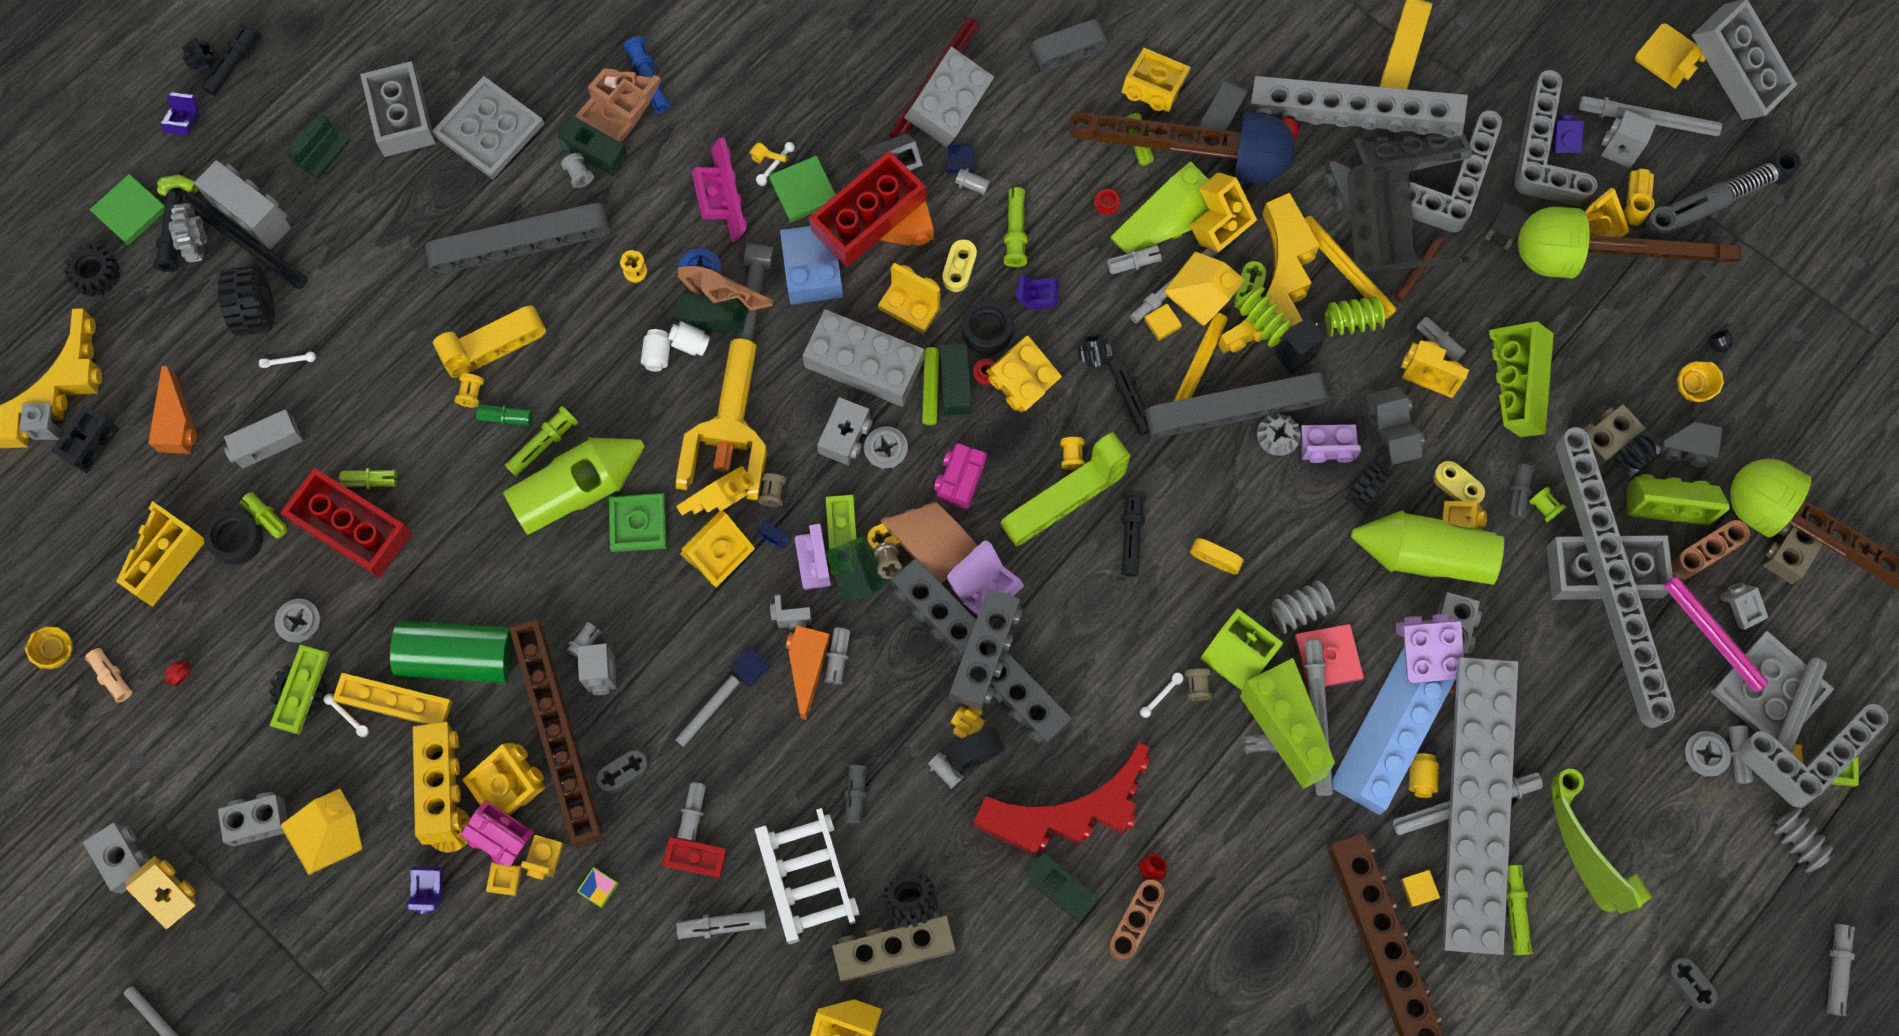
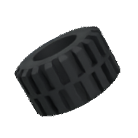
M256 264L222 270L218 279V298L223 318L232 334L238 337L271 331L275 319L274 302L269 282L262 269Z

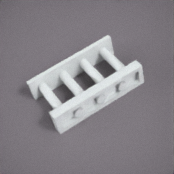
M822 808L816 810L819 818L818 821L777 834L774 831L769 833L766 826L755 829L788 944L799 942L798 934L803 933L805 928L846 915L850 925L856 923L854 916L859 915L855 897L851 899L848 897L829 832L835 831L830 814L824 815ZM823 832L827 848L784 862L782 859H776L774 849L779 848L778 845ZM831 859L836 876L792 890L790 887L785 888L782 877L787 876L788 872ZM839 887L844 904L799 918V915L793 917L790 905H794L796 900Z

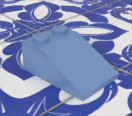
M811 227L780 230L790 305L843 298L838 258L811 231Z

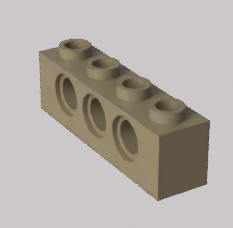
M939 912L934 913L932 918L927 916L928 922L924 924L920 922L916 927L909 923L908 928L903 927L901 922L899 926L894 924L895 929L886 932L883 931V928L866 931L867 937L856 940L854 935L837 939L838 944L833 945L832 948L840 981L844 983L955 953L956 950L947 915L940 917ZM925 931L930 935V942L926 946L920 947L914 943L913 937L917 932ZM895 938L902 943V948L897 954H889L885 950V944L888 940ZM862 946H868L873 950V957L867 962L857 959V951Z

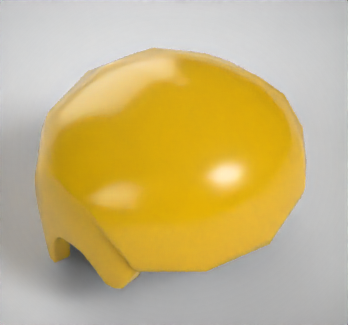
M1694 361L1688 363L1679 371L1676 379L1678 391L1687 400L1693 402H1704L1712 399L1721 392L1724 384L1722 371L1712 362Z
M44 627L33 632L25 646V652L31 663L41 669L50 670L64 665L69 660L73 651V642L70 636L58 627Z

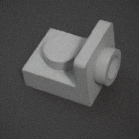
M24 403L22 405L19 429L33 440H59L62 429L51 420L52 406L49 403Z
M1736 583L1729 586L1728 591L1719 595L1721 601L1730 603L1738 628L1747 629L1769 618L1757 587Z

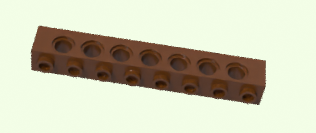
M535 619L510 627L509 629L571 844L579 849L605 840L543 626Z
M1362 833L1329 845L1327 847L1328 854L1398 1036H1418L1421 1029L1426 1030L1430 1036H1443L1439 1027L1442 1025L1441 1017L1437 1009L1432 1008L1428 999L1431 995L1427 982L1424 979L1421 980L1417 970L1419 968L1418 958L1413 950H1409L1407 945V930L1402 922H1398L1395 914L1397 905L1394 897L1391 894L1388 895L1384 886L1386 876L1383 869L1376 865L1373 857L1376 855L1372 841L1366 839L1365 834ZM1353 860H1359L1364 864V874L1360 875L1354 872L1352 868ZM1364 888H1370L1374 891L1376 898L1373 903L1364 899ZM1376 915L1385 919L1386 929L1384 931H1380L1375 927L1374 918ZM1387 943L1396 947L1397 956L1395 959H1390L1386 956L1385 946ZM1398 972H1402L1407 976L1408 985L1406 988H1402L1396 983ZM1410 1000L1416 1002L1419 1006V1014L1416 1017L1411 1016L1407 1011V1004Z

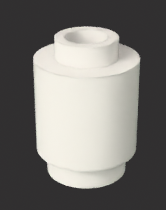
M680 321L678 325L673 324L668 339L672 340L670 346L693 356L696 354L702 356L710 336L706 335L705 331Z
M651 329L644 336L641 364L649 371H661L662 368L668 366L671 340L668 339L669 334L666 331Z

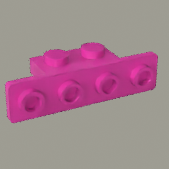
M718 138L711 149L715 168L695 167L692 171V177L702 219H726L731 242H738L746 231L747 222L741 211V196L737 193L736 174L732 170L730 163V149L726 145L725 138Z

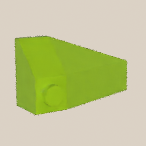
M1189 162L1142 205L1110 239L1125 254L1131 253V250L1135 252L1153 247L1160 242L1170 238H1178L1183 233L1191 231L1190 225L1209 210L1199 190V187L1209 179L1192 162Z

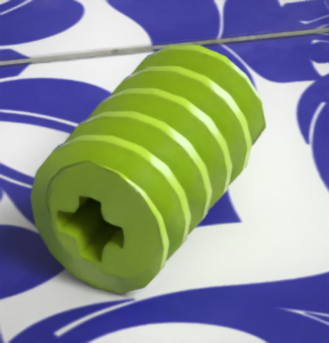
M1262 286L1244 295L1234 307H1241L1240 314L1242 316L1248 315L1247 322L1249 324L1255 323L1254 330L1256 332L1262 331L1261 338L1263 340L1270 339L1268 346L1271 348L1280 343L1283 334L1290 330L1289 327L1293 320L1282 321L1286 312L1275 313L1279 304L1276 302L1270 306L1268 305L1272 296L1269 294L1262 298L1261 294L1265 290Z
M1377 296L1372 297L1370 301L1367 298H1361L1359 302L1353 299L1349 304L1346 301H1340L1338 305L1335 302H1331L1325 312V323L1329 337L1333 336L1334 328H1337L1339 335H1343L1345 327H1348L1350 334H1354L1356 325H1358L1360 332H1365L1366 324L1369 325L1371 331H1375L1376 323L1378 322L1382 329L1385 325L1384 307Z

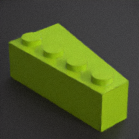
M1292 658L1246 681L1240 698L1302 788L1305 789L1326 778L1335 761L1294 659Z

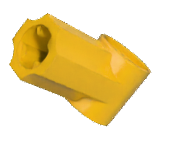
M1639 169L1631 171L1629 174L1627 201L1623 213L1626 222L1633 226L1643 224L1654 207V200L1652 198L1654 174L1650 173L1649 170Z

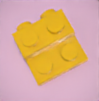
M1143 48L1125 78L1122 93L1126 94L1128 99L1132 101L1141 100L1150 104L1151 108L1156 111L1164 110L1169 112L1191 67Z
M1028 335L1022 338L986 370L990 376L988 377L990 383L996 389H1001L1007 396L1006 401L1011 408L1020 412L1029 409L1062 377Z
M1420 340L1419 344L1412 343L1409 352L1406 353L1401 364V368L1405 369L1402 379L1451 398L1454 397L1465 381L1469 369L1463 368L1456 361L1443 360L1447 350L1440 348L1435 342H1425Z
M741 466L714 481L676 507L681 515L691 510L695 515L703 509L708 513L715 508H718L721 512L748 495L745 490L754 485L753 479L744 467Z
M514 742L499 746L462 779L480 805L486 800L509 816L519 807L526 806L546 788L542 783L544 780L542 772L536 767L529 765L526 760L528 757L527 751L521 745H515Z

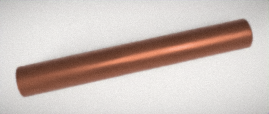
M1436 236L1395 294V300L1401 303L1404 302L1445 243L1442 237Z

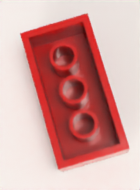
M889 150L809 217L811 231L848 267L926 201V186Z
M316 468L311 471L280 512L292 524L379 579L412 535V532L403 523Z

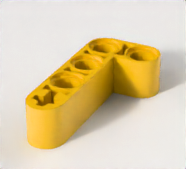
M525 306L458 339L454 332L443 333L434 339L433 346L452 378H458L460 374L470 373L539 339L545 334L546 328L535 307Z

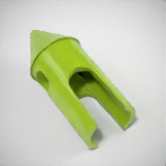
M588 437L589 440L559 455L545 468L505 490L503 494L526 534L529 535L573 511L585 509L617 490L619 492L645 447L641 439Z
M1403 510L1352 529L1351 538L1390 572L1398 571L1427 577H1448L1494 585L1503 559L1504 537L1498 536L1497 533L1452 525L1441 519L1407 514Z

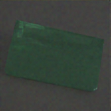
M319 112L286 152L295 165L318 179L349 144L350 139L335 129L328 117Z
M865 535L825 552L845 602L873 594L885 587L884 581L878 573L877 564Z

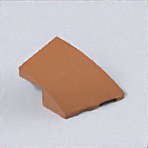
M604 68L588 86L591 98L575 115L576 121L618 148L652 100L661 82L660 77L653 75V78L637 76L634 72H618L614 69Z
M699 266L678 267V278L703 303L711 301L713 303L722 302L726 307L744 303L750 311L773 306L772 299L713 270Z
M936 502L923 505L919 509L906 510L905 513L893 517H884L880 520L894 539L902 544L913 559L917 558L941 584L947 579L951 570L977 547L976 543L964 529Z

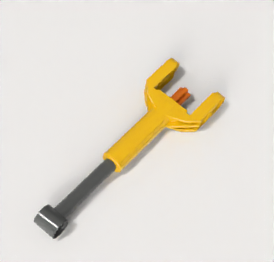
M747 243L744 267H749L746 287L760 294L765 270L772 269L774 260L773 246ZM744 303L742 305L737 338L730 342L717 416L710 421L698 424L684 434L676 476V489L688 491L689 486L693 483L700 442H705V445L717 446L713 469L719 470V472L730 471L733 449L748 451L750 448L751 454L747 472L751 475L754 485L747 489V499L758 501L767 450L766 445L756 432L744 421L757 345L752 341L758 309L750 311Z

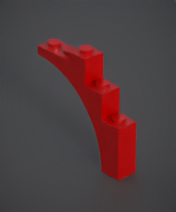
M1139 743L1129 761L1113 779L1095 792L1073 802L1050 807H1024L1006 804L986 796L973 822V827L1033 856H1036L1038 849L1044 852L1051 837L1046 834L1047 830L1077 845L1080 844L1082 839L1088 840L1094 824L1089 823L1090 820L1123 834L1125 828L1132 829L1138 816L1137 813L1133 812L1136 804L1126 800V798H1133L1139 785L1134 780L1138 772L1144 773L1151 757L1146 755L1149 747Z

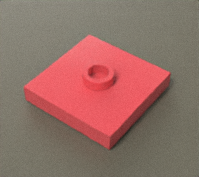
M1350 624L1295 634L1294 639L1307 690V669H1304L1303 665H1307L1305 642L1308 640H1320L1322 642L1323 664L1327 666L1324 668L1325 687L1359 681L1364 678Z

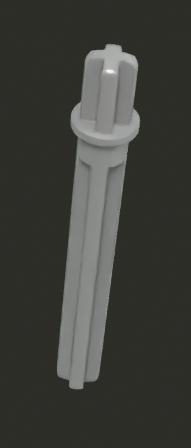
M1583 96L1579 103V110L1597 113L1600 118H1604V116L1622 118L1626 110L1652 120L1656 122V125L1712 136H1719L1722 130L1721 122L1611 101L1608 97H1604L1601 100Z
M1308 640L1305 642L1307 665H1303V667L1307 669L1309 699L1329 746L1324 668L1327 666L1323 664L1322 642L1320 640ZM1331 770L1326 778L1315 783L1318 796L1332 795Z
M1534 772L1519 778L1513 776L1512 798L1520 799L1523 794L1541 789L1543 781L1539 773ZM1450 800L1393 819V829L1397 835H1401L1449 819Z

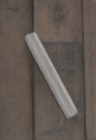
M1814 657L1808 663L1777 739L1790 753L1793 751L1827 667V663L1817 657Z

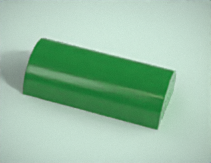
M399 620L395 625L390 646L392 673L395 677L508 684L513 646L510 627Z

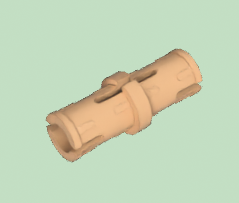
M96 648L85 656V660L98 675V682L106 686L117 703L125 701L132 695L133 691L129 689L120 676L121 671L117 666L111 664L101 648Z

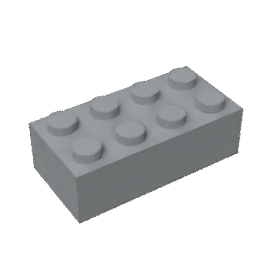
M1748 0L1724 4L1692 34V37L1742 120L1766 116L1797 85Z
M826 309L802 355L805 368L901 407L904 406L924 363L923 348Z
M1668 535L1620 536L1639 597L1664 598L1669 592L1665 589L1664 584L1673 578ZM1555 537L1546 546L1552 600L1602 599L1584 538ZM1601 544L1602 550L1610 554L1609 547ZM1609 570L1611 578L1618 581V575L1614 571Z

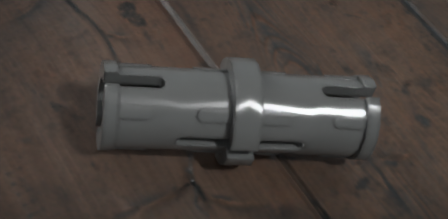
M849 765L847 790L844 791V797L846 798L845 824L862 825L864 800L867 799V792H865L867 767L862 765Z

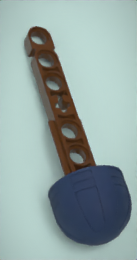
M1245 111L1241 133L1109 115L1097 117V114L1085 112L1073 114L1069 122L1070 134L1078 139L1093 141L1095 138L1107 143L1237 159L1235 177L1238 181L1261 184L1278 179L1288 170L1295 155V141L1289 127L1279 118L1262 113ZM1078 122H1083L1088 126L1084 129H1079L1074 125ZM1102 126H1111L1114 130L1104 132L1100 128ZM1129 129H1136L1140 133L1138 135L1132 136L1127 134L1126 131ZM1189 136L1192 138V141L1182 142L1178 138ZM1208 139H1214L1218 142V144L1215 146L1207 145L1205 141Z

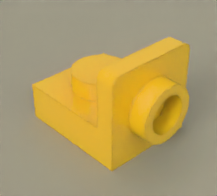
M1444 501V522L1478 530L1486 527L1487 514L1486 511H1483L1478 501Z
M534 835L526 862L522 861L521 864L522 868L528 870L527 876L543 880L545 875L554 877L564 843Z

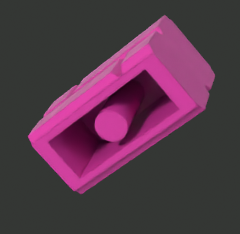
M959 443L955 444L953 451L948 450L943 465L947 466L944 476L939 474L934 485V490L937 491V500L968 510L984 469L987 454L976 449H970V447Z
M485 800L475 811L461 836L466 839L471 847L482 849L491 855L495 863L506 865L510 868L534 832Z

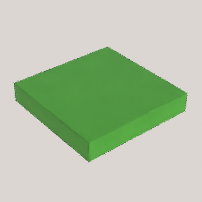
M817 156L768 175L790 223L813 214L835 196V192Z
M128 174L89 210L129 246L164 214L165 206Z
M664 493L609 497L611 552L667 549Z

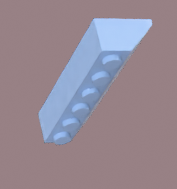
M1403 647L1332 779V789L1378 815L1386 811L1456 679L1418 683L1408 681L1405 649Z

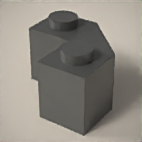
M1399 387L1367 394L1369 420L1372 428L1377 427L1378 433L1381 436L1378 446L1385 459L1391 465L1421 458L1422 446L1425 445V440L1421 430H1417L1410 422L1409 411H1412V402L1409 395H1405Z

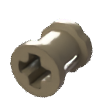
M763 474L762 496L758 499V503L768 507L783 506V500L781 499L782 488L786 484L787 479L778 474Z
M891 542L877 545L873 553L875 560L879 563L877 567L878 573L885 579H893L903 569L902 564L897 559L898 548Z
M1191 669L1185 671V676L1188 677L1189 682L1188 701H1205L1212 698L1208 684V676L1211 675L1210 669Z

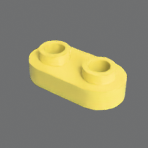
M958 240L951 246L945 264L943 284L952 292H960L968 286L974 268L977 250L975 245L968 240ZM966 254L968 257L961 259L959 255ZM953 277L960 278V281L953 282L951 279Z
M1445 461L1434 471L1433 479L1435 484L1455 501H1478L1480 504L1485 496L1483 485L1457 463ZM1445 471H1451L1454 477H1448ZM1467 488H1472L1475 491V495H1470L1467 492Z

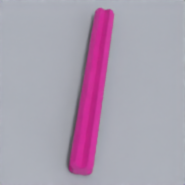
M1677 576L1669 579L1664 584L1665 589L1753 691L1757 692L1764 689L1768 685V680Z

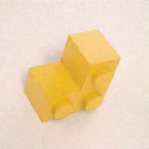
M1217 172L1199 187L1209 210L1194 221L1190 227L1200 246L1220 252L1257 221L1236 177Z

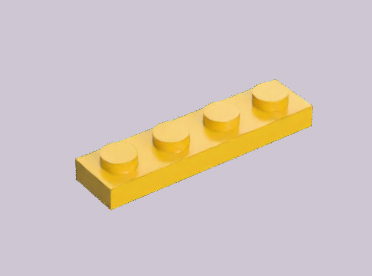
M341 673L332 699L337 703L425 725L446 722L452 705V701L449 699Z

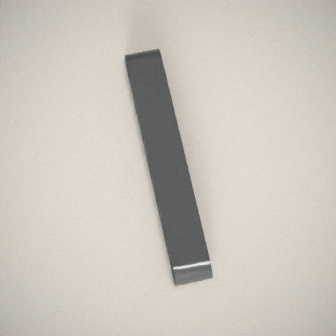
M593 203L432 240L425 244L429 271L433 274H445L600 238L610 232L605 206L600 203Z
M1312 373L1158 404L1147 408L1144 412L1151 438H1161L1274 415L1279 412L1284 413L1326 403L1330 398L1322 373Z

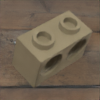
M1623 404L1616 410L1612 407L1599 417L1601 420L1599 424L1594 426L1591 423L1583 430L1589 436L1598 467H1601L1646 428ZM1614 423L1620 424L1623 428V431L1618 430L1614 426ZM1594 438L1599 439L1603 443V447L1598 446L1594 442Z
M1787 524L1778 532L1781 535L1777 543L1774 541L1765 552V556L1768 558L1763 566L1785 581L1793 584L1803 578L1823 544L1792 525ZM1796 533L1800 534L1803 537L1804 542H1801L1797 538ZM1783 555L1790 559L1791 564L1785 562Z

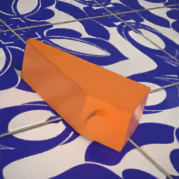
M926 201L880 240L907 246L913 244L921 246L927 244L930 240H934V228Z
M162 366L148 444L158 452L191 454L192 445H195L197 440L195 426L177 376L167 366Z
M797 625L795 632L789 633L786 649H789L801 719L807 720L831 640L830 635Z

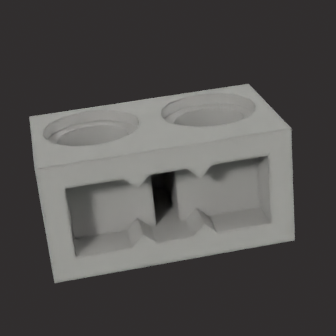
M1446 592L1440 599L1437 614H1450V618L1461 621L1463 653L1465 657L1468 653L1471 654L1474 649L1476 638L1472 637L1474 627H1478L1482 615V612L1478 611L1480 601ZM1454 609L1462 610L1465 614V619L1456 617Z
M273 792L258 794L255 800L247 802L244 799L233 800L227 803V807L218 809L223 843L232 847L285 834L281 828V824L288 820L285 800L276 794L274 795ZM272 807V817L264 821V811ZM243 815V824L239 828H235V819Z

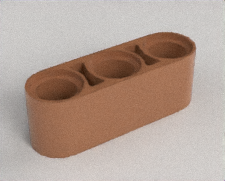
M1733 520L1685 549L1672 560L1673 574L1680 579L1691 578L1728 555L1749 539L1750 530L1748 526L1742 521ZM1728 531L1736 536V541L1730 538ZM1706 545L1713 548L1714 555L1707 551ZM1684 559L1691 562L1692 569L1685 565Z
M1146 880L1136 890L1109 941V953L1114 959L1119 961L1127 960L1137 950L1164 897V889L1158 881ZM1145 887H1151L1157 892L1156 901L1149 902L1144 899L1142 891ZM1131 913H1139L1143 917L1144 923L1142 927L1135 928L1130 925L1129 915ZM1123 938L1129 942L1130 951L1127 954H1121L1115 949V941L1117 939Z

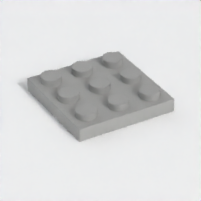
M483 76L433 129L432 133L434 137L493 180L544 125V121L533 111Z
M1766 631L1746 651L1745 655L1768 680V685L1761 691L1755 692L1732 667L1712 689L1711 693L1755 732H1767L1777 740L1807 665ZM1821 679L1804 723L1834 690L1823 679Z

